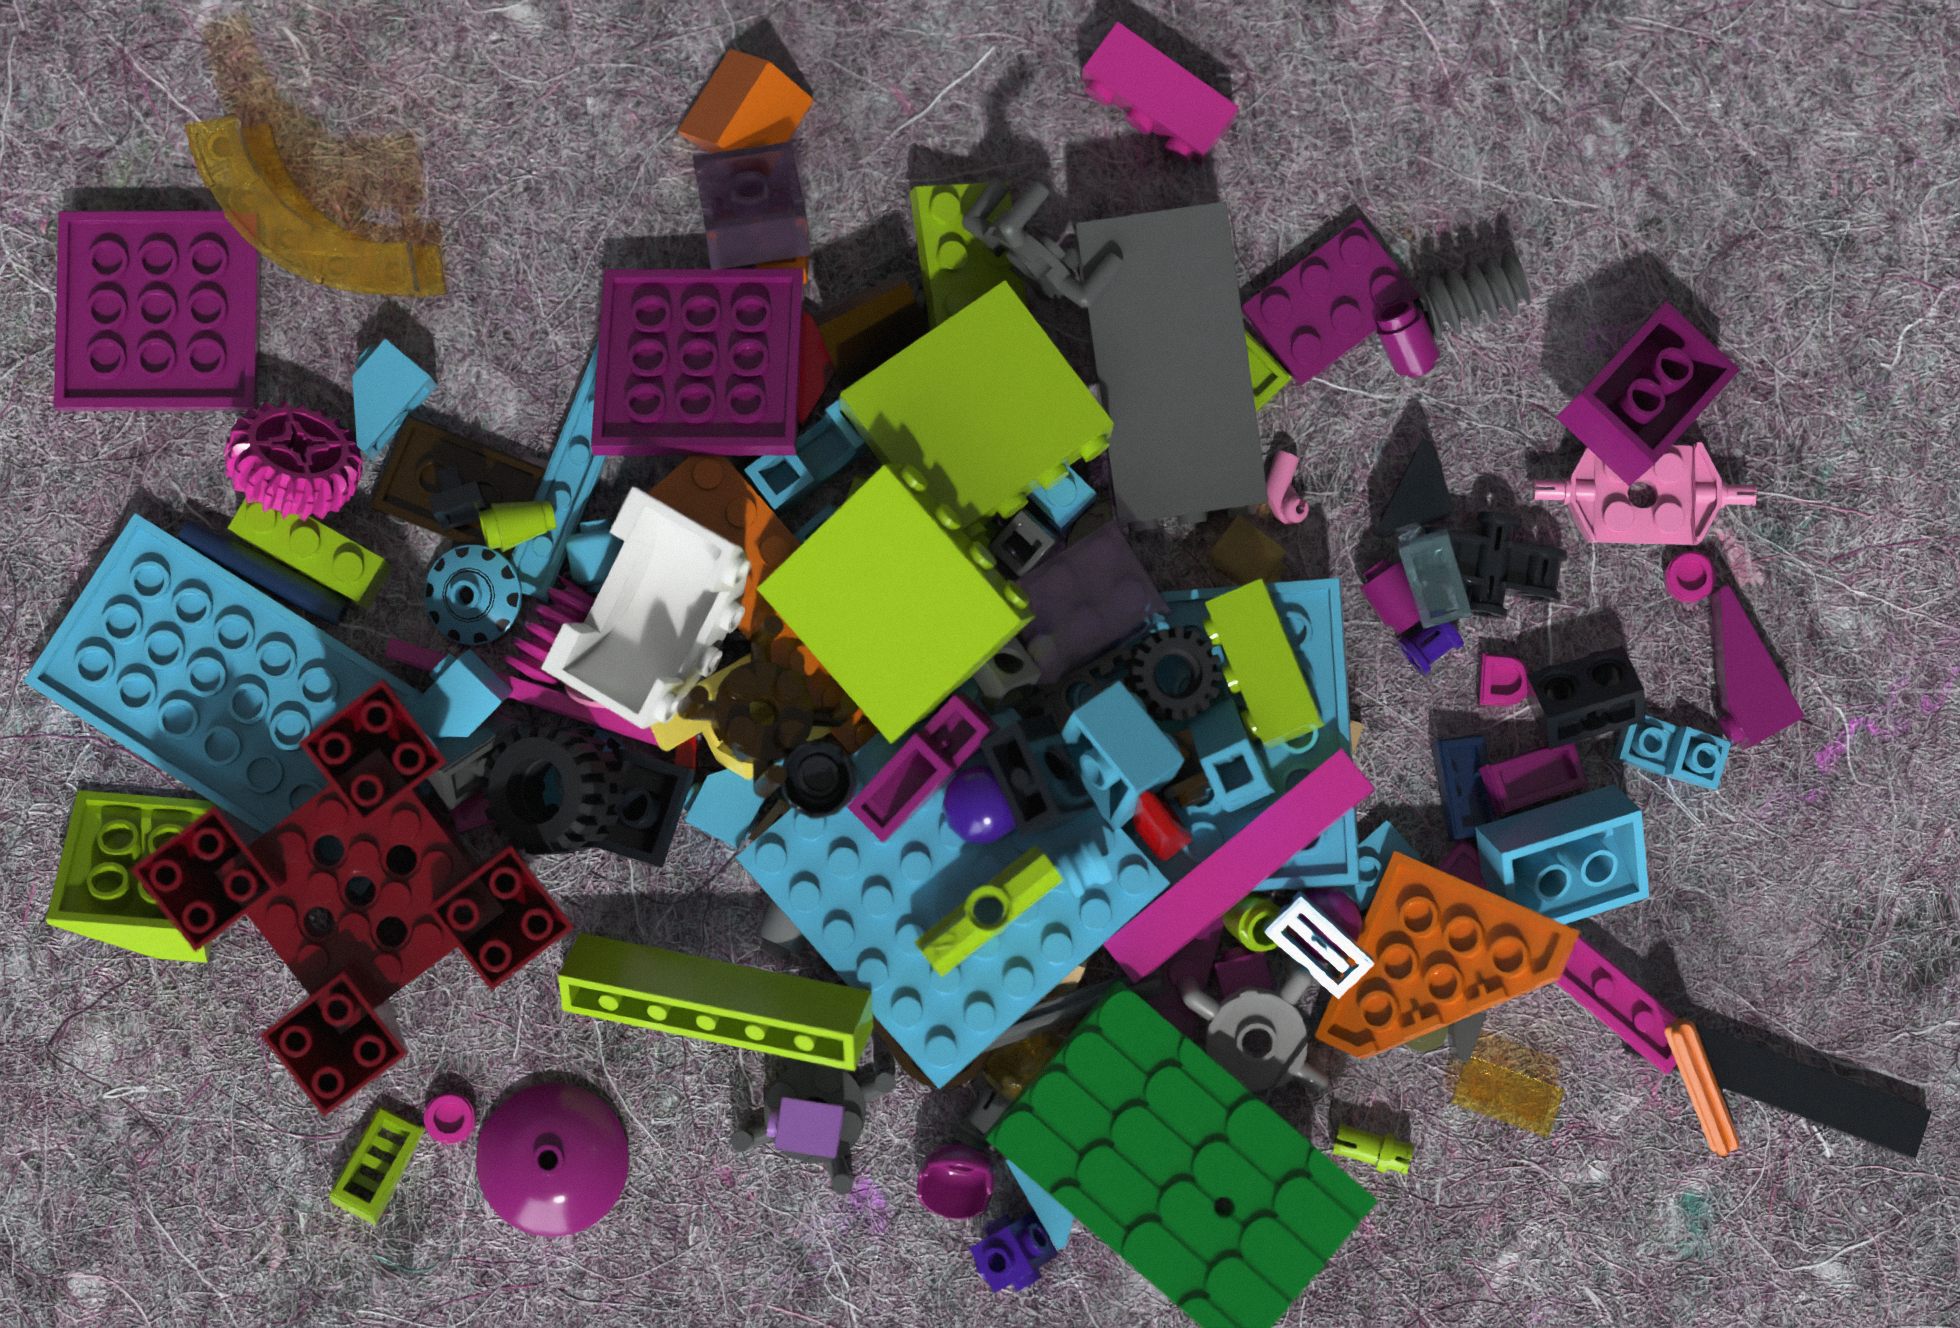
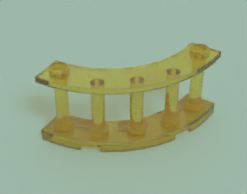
M228 116L185 124L190 150L206 188L211 189L215 199L225 211L224 216L247 242L268 259L287 271L311 282L349 292L398 297H429L448 294L440 245L412 247V242L410 241L375 242L346 230L318 210L291 177L278 149L271 123L242 128L240 117Z

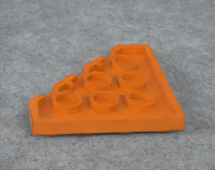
M1394 850L1365 917L1357 942L1373 957L1374 965L1339 998L1332 994L1314 1038L1357 1058L1367 1059L1559 980L1580 931ZM1351 956L1348 957L1347 961L1354 967L1357 962ZM1341 973L1339 980L1344 976L1343 973Z

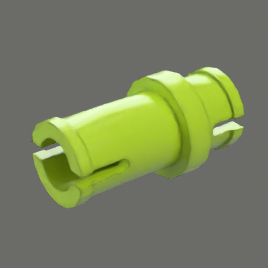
M1340 1123L1332 1154L1376 1165V1171L1386 1173L1387 1169H1391L1407 1175L1415 1144L1396 1140V1134L1386 1132L1385 1136Z

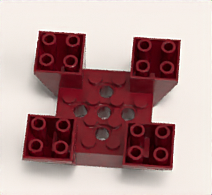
M384 678L299 742L330 784L262 835L215 805L130 869L194 952L198 951L247 914L307 991V994L263 1031L260 1036L323 1117L327 1116L409 1053L389 998L457 947L492 991L575 928L512 844L477 863L422 792L418 784L448 761ZM333 835L341 840L344 846V854L341 859L330 860L322 855L319 849L321 836ZM401 844L411 847L417 857L416 866L411 869L398 868L391 859L392 847ZM365 876L371 879L376 888L375 897L370 900H361L355 897L350 889L351 878ZM314 907L328 909L334 916V928L328 931L315 928L310 922V910ZM389 916L400 918L407 927V936L401 940H392L386 937L381 929L382 919Z

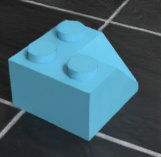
M1120 681L1072 712L1061 733L1093 805L1114 832L1134 816L1139 796L1146 791L1158 794L1172 781L1185 760L1181 756L1180 749L1173 737L1166 732H1162L1148 716L1143 701L1136 694L1128 692Z

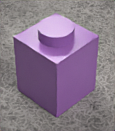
M782 1097L781 1107L771 1106L767 1137L775 1138L774 1149L837 1158L845 1107Z

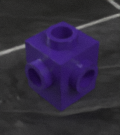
M1034 1210L1014 1221H1011L1008 1213L982 1227L981 1230L985 1238L969 1247L975 1258V1266L979 1275L989 1283L994 1293L1011 1284L1015 1291L1018 1292L1043 1277L1039 1268L1059 1255Z

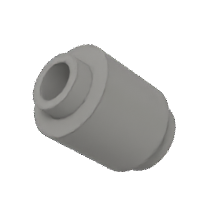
M772 900L755 936L763 940L760 949L785 962L788 961L790 954L801 957L808 940Z

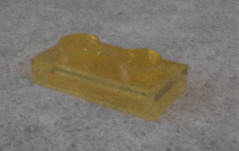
M1471 1055L1469 1062L1462 1065L1450 1103L1549 1138L1565 1089Z

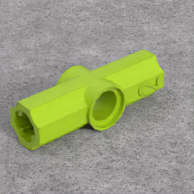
M1035 845L985 886L974 890L966 901L914 941V944L933 969L943 978L991 938L1003 933L1011 922L1064 880L1046 855ZM986 898L997 900L1004 909L1002 918L992 925L982 924L974 916L975 906L979 901Z

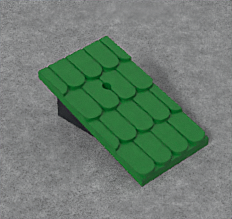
M1119 980L1113 983L982 1136L1202 1328H1272L1291 1306V1303L1296 1300L1323 1268L1327 1260L1334 1255L1360 1224V1221L1366 1217L1378 1202L1373 1195Z

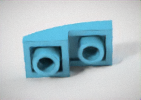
M1645 715L1646 721L1620 729L1612 756L1613 760L1711 790L1718 789L1731 746L1730 741L1688 726L1678 727Z

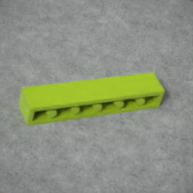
M579 933L558 974L562 1011L855 1071L873 1029L872 991L664 950L658 947L644 946L608 937Z

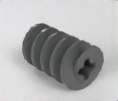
M1510 251L1502 255L1500 264L1492 257L1486 258L1482 263V270L1476 264H1466L1463 269V278L1457 270L1449 269L1445 272L1444 284L1437 275L1432 274L1426 278L1425 290L1419 285L1422 311L1436 339H1440L1442 336L1443 322H1448L1456 334L1461 331V317L1466 316L1473 327L1476 328L1480 325V311L1485 310L1491 320L1496 322L1499 320L1500 305L1504 304L1513 317L1518 314V300L1523 299L1529 306L1531 304L1524 270L1518 257Z

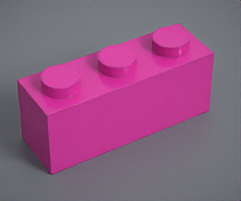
M1118 21L1082 69L1081 82L1086 85L1084 90L1091 98L1104 106H1108L1110 103L1114 104L1126 113L1124 118L1133 128L1146 135L1150 131L1167 142L1165 148L1184 163H1189L1190 160H1193L1202 166L1236 120L1239 108L1236 104Z

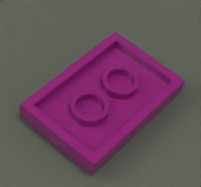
M1359 218L1243 304L1241 310L1245 318L1301 388L1374 334L1379 325L1376 316L1383 308L1401 300H1411L1415 303L1420 296Z

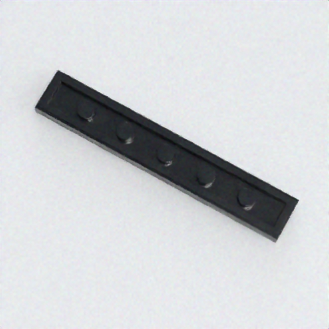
M1694 1023L1698 1034H1700V1040L1719 1088L1907 1158L1916 1159L1932 1113L1931 1110ZM1626 1043L1625 1053L1648 1061ZM1676 1064L1672 1070L1680 1073L1678 1065Z

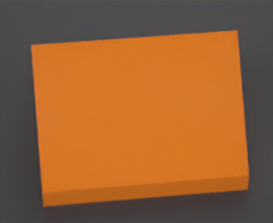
M729 49L681 124L678 133L762 184L814 103V99L769 60Z

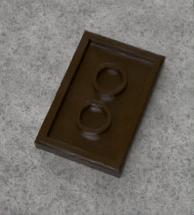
M408 415L370 507L373 510L459 544L486 546L480 520L446 531L441 529L433 515L428 496L443 492L437 471L457 465L460 476H463L465 484L477 481L490 509V503L534 501L546 469ZM515 547L504 552L500 548L494 550L504 555L510 561Z

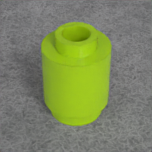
M1250 892L1222 915L1225 928L1250 950L1263 952L1278 946L1264 932V925L1270 919L1274 920L1279 915L1278 911L1280 908L1261 892Z

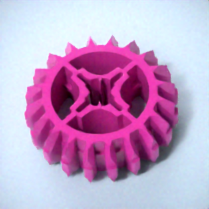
M284 400L277 408L266 402L263 403L259 410L248 408L245 416L242 419H237L236 424L233 425L224 449V454H226L224 459L226 461L225 475L232 478L233 490L245 492L246 503H261L263 505V513L271 509L281 512L283 520L289 514H297L302 521H305L311 513L318 518L324 519L329 511L339 512L345 502H349L351 496L355 494L363 470L361 467L363 460L360 454L361 449L353 441V431L341 429L339 418L329 420L324 417L323 409L317 412L307 410L304 402L298 408L290 407Z

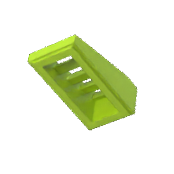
M379 1106L330 1191L329 1197L331 1202L359 1218L376 1225L387 1207L425 1129ZM382 1127L405 1138L403 1146L400 1147L379 1136L378 1134ZM372 1146L395 1157L392 1165L370 1155L369 1152ZM364 1165L385 1176L382 1183L380 1184L360 1174L362 1166ZM354 1184L373 1194L374 1197L371 1202L350 1193L352 1185Z

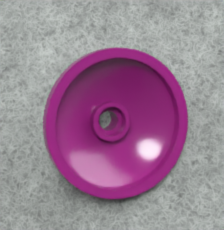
M564 1083L533 1085L505 1099L485 1123L476 1151V1170L479 1184L493 1210L515 1228L533 1235L547 1237L574 1234L602 1219L615 1205L625 1187L630 1162L627 1137L614 1111L602 1099L590 1091ZM546 1150H552L558 1156V1164L552 1170L543 1168L540 1163V1156Z

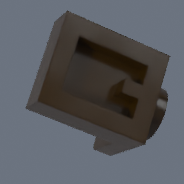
M1189 728L1172 735L1180 749L1181 756L1185 760L1172 781L1160 792L1165 803L1170 806L1178 803L1180 809L1193 806L1207 799L1209 796L1206 790L1212 788L1200 762Z

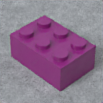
M1666 301L1633 333L1556 418L1628 486H1631L1663 456L1740 369Z

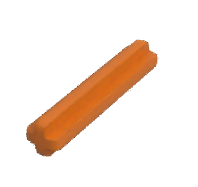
M1685 1017L1677 1018L1674 1022L1666 1025L1665 1035L1710 1149L1713 1152H1717L1720 1156L1728 1155L1730 1151L1738 1149L1740 1144L1739 1137L1695 1024Z

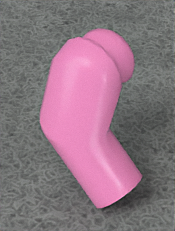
M1278 450L1275 453L1266 478L1267 504L1275 518L1284 524L1292 525L1302 522L1307 517L1309 505L1306 499L1301 500L1291 484L1299 458L1291 453Z

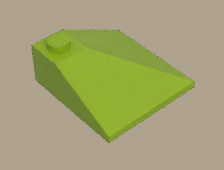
M77 790L47 912V924L156 959L208 963L212 940L194 952L130 869L217 804L209 800Z

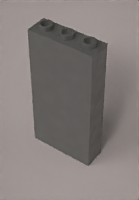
M1226 201L1075 223L1073 228L1081 283L1086 281L1108 252H1112L1124 262V266L1091 306L1085 307L1098 403L1114 422L1111 437L1107 439L1110 445L1105 452L1115 522L1117 524L1127 523L1128 531L1136 532L1158 528L1157 518L1177 516L1178 525L1208 521L1207 511L1227 509L1228 518L1257 514L1256 504L1267 503L1268 495Z

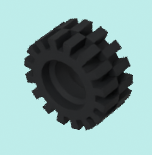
M1184 627L1166 628L1143 637L1142 641L1135 644L1130 650L1132 656L1125 661L1124 669H1128V676L1123 677L1124 686H1130L1131 692L1143 701L1148 714L1154 716L1153 719L1159 721L1170 720L1172 722L1197 716V713L1205 711L1211 705L1209 703L1211 699L1217 697L1220 689L1216 688L1217 682L1222 681L1223 672H1217L1216 664L1221 663L1219 654L1213 655L1210 651L1214 647L1209 640L1202 641L1199 638L1200 633L1194 630L1184 631ZM1166 655L1181 657L1190 668V683L1180 694L1166 693L1156 682V665Z

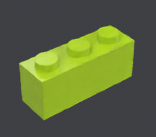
M246 497L228 526V529L241 539L366 610L371 606L393 568L384 558L310 516L305 521H302L297 514H289L283 520L281 512L271 509L263 513V505L261 503H246Z
M1262 578L1206 601L1205 604L1210 616L1203 618L1202 621L1214 647L1220 644L1223 645L1229 663L1221 667L1232 693L1241 691L1248 710L1241 712V717L1251 740L1254 741L1261 738L1262 743L1270 749L1325 726L1268 585Z

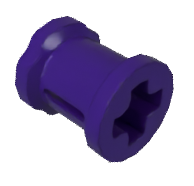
M1438 610L1430 615L1431 621L1411 637L1406 638L1403 636L1397 640V645L1405 658L1423 676L1431 671L1430 665L1452 648L1458 650L1464 645L1463 639L1456 628Z

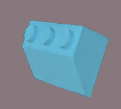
M1614 784L1476 827L1480 871L1488 891L1562 924L1649 898L1642 810Z

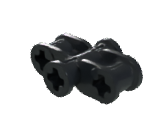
M1478 512L1477 522L1481 524L1479 535L1445 528L1429 527L1424 529L1423 537L1427 539L1423 569L1417 570L1416 578L1431 584L1470 589L1469 602L1463 603L1462 612L1483 618L1506 619L1508 610L1503 607L1505 595L1543 603L1560 602L1561 593L1557 591L1561 562L1567 561L1568 552L1551 546L1514 542L1515 530L1521 528V518L1500 512ZM1498 533V535H1497V542H1496V548L1494 549L1495 540H1496V534ZM1443 548H1444L1443 563H1442V566H1441V558H1442V552H1443ZM1489 581H1490L1489 592H1488V598H1487L1488 584H1489Z

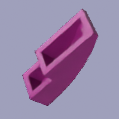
M965 692L954 695L920 732L915 733L853 799L847 808L882 843H885L982 748L980 742L995 734L1000 727Z

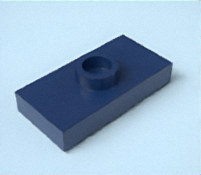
M1485 734L1438 739L1432 742L1449 842L1477 838L1476 827L1500 820L1499 815L1495 816L1479 771L1480 767L1490 764Z

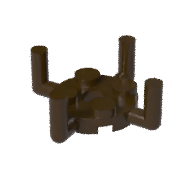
M776 615L766 617L752 633L750 638L751 662L733 669L722 680L713 694L712 700H709L710 695L707 688L702 685H696L690 689L677 706V713L682 719L710 721L714 734L720 742L723 741L733 751L732 755L743 762L753 764V790L760 798L769 797L786 780L787 772L785 768L776 763L783 761L798 744L805 742L813 726L840 727L859 709V706L848 694L843 695L832 707L813 706L812 698L806 688V681L803 676L795 670H789L771 662V643L782 632L784 627L782 619ZM760 701L768 704L774 713L773 724L761 725L755 722L750 714L751 703Z

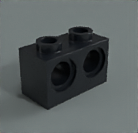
M1623 645L1606 651H1596L1586 657L1559 665L1546 666L1539 671L1526 674L1529 707L1549 750L1646 721L1644 688Z

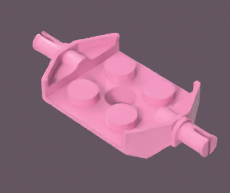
M1696 442L1694 445H1672L1649 470L1634 482L1646 483L1653 490L1654 502L1648 508H1638L1631 503L1628 497L1630 486L1618 477L1587 446L1576 462L1569 478H1564L1563 480L1534 479L1532 489L1535 490L1532 493L1534 501L1562 500V505L1568 506L1577 529L1586 542L1698 545L1702 542L1719 509L1724 508L1726 504L1755 506L1757 495H1753L1757 492L1755 484L1733 485L1722 482L1702 442Z

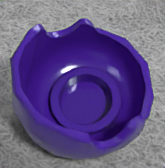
M977 765L967 768L958 773L947 785L942 810L948 827L961 839L972 843H991L1018 827L990 766Z

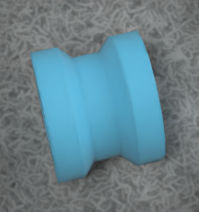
M1090 835L1081 838L1078 846L1070 850L1061 848L1052 853L1055 863L1075 899L1084 895L1086 888L1094 883L1104 885L1112 881L1109 869Z

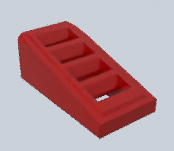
M1149 791L1139 796L1133 818L1135 829L1160 861H1167L1192 842L1193 835L1170 805L1163 801V798Z

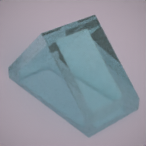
M1447 529L1397 543L1423 629L1472 615L1454 547Z

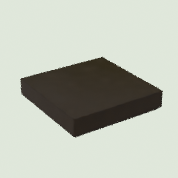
M902 272L812 318L843 390L928 333L909 282Z

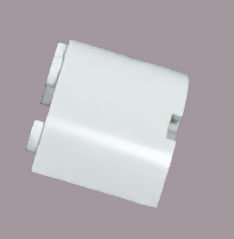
M632 486L610 530V533L625 542L584 623H563L541 669L644 729L659 721L663 724L668 723L676 714L679 702L696 685L701 676L706 678L711 676L718 667L722 658V651L719 648L727 633H731L736 629L745 613V606L740 604L750 568V561L747 559L745 551L738 545L641 489Z

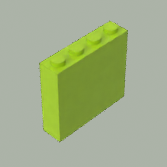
M1006 280L840 393V409L881 464L902 462L904 465L910 464L915 467L928 483L926 490L938 504L940 502L945 503L958 515L962 522L959 528L972 543L986 533L987 529L984 525L999 515L1003 519H1007L1020 511L1028 503L1026 496L1040 486L1047 491L1060 483L1069 474L1067 467L1081 457L1086 462H1089L1104 452L1110 445L1107 439L1111 437L1114 422Z
M902 462L884 464L757 588L890 743L911 734L1036 616L1027 606L1030 603V599L1025 591L1014 581H1005L993 567L996 561L989 550L977 541L972 543L959 528L962 522L958 515L945 503L940 502L938 504L927 492L928 483L924 476L912 465H904Z

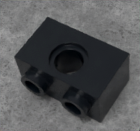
M1052 714L1017 720L980 742L1022 836L1058 828L1094 807Z

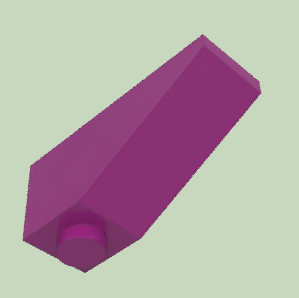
M1727 585L1710 596L1717 707L1722 714L1718 718V722L1731 744L1738 742L1743 751L1799 721L1805 715L1731 587Z

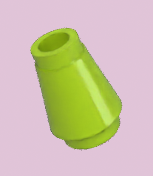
M550 500L541 502L490 503V509L479 511L480 524L488 550L500 548L504 552L557 528Z

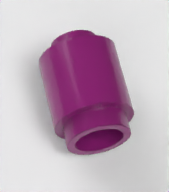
M1411 300L1397 301L1383 308L1376 316L1379 324L1376 332L1395 373L1415 378L1430 372L1434 368L1435 361L1439 358L1441 351L1423 311L1420 308H1415Z
M1386 557L1362 573L1367 582L1359 587V589L1386 627L1391 625L1397 635L1430 613V610L1424 603L1428 598L1401 560L1392 565Z

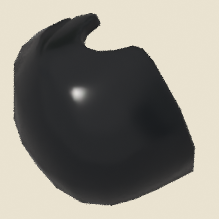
M824 739L809 740L798 744L784 758L782 766L787 772V778L781 784L786 802L809 819H820L838 814L853 800L858 785L857 767L849 753L841 746Z

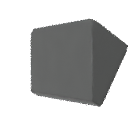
M494 710L468 737H447L435 745L448 762L428 776L427 780L444 810L451 811L489 785V779L483 777L486 766H494L495 760L491 755L497 747L506 748L504 739L511 734H519L516 721Z

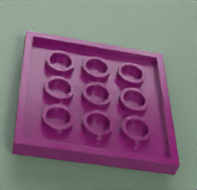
M59 211L54 408L58 411H247L248 408L258 410L261 214L258 211Z
M604 269L591 436L593 455H796L805 290L803 269Z

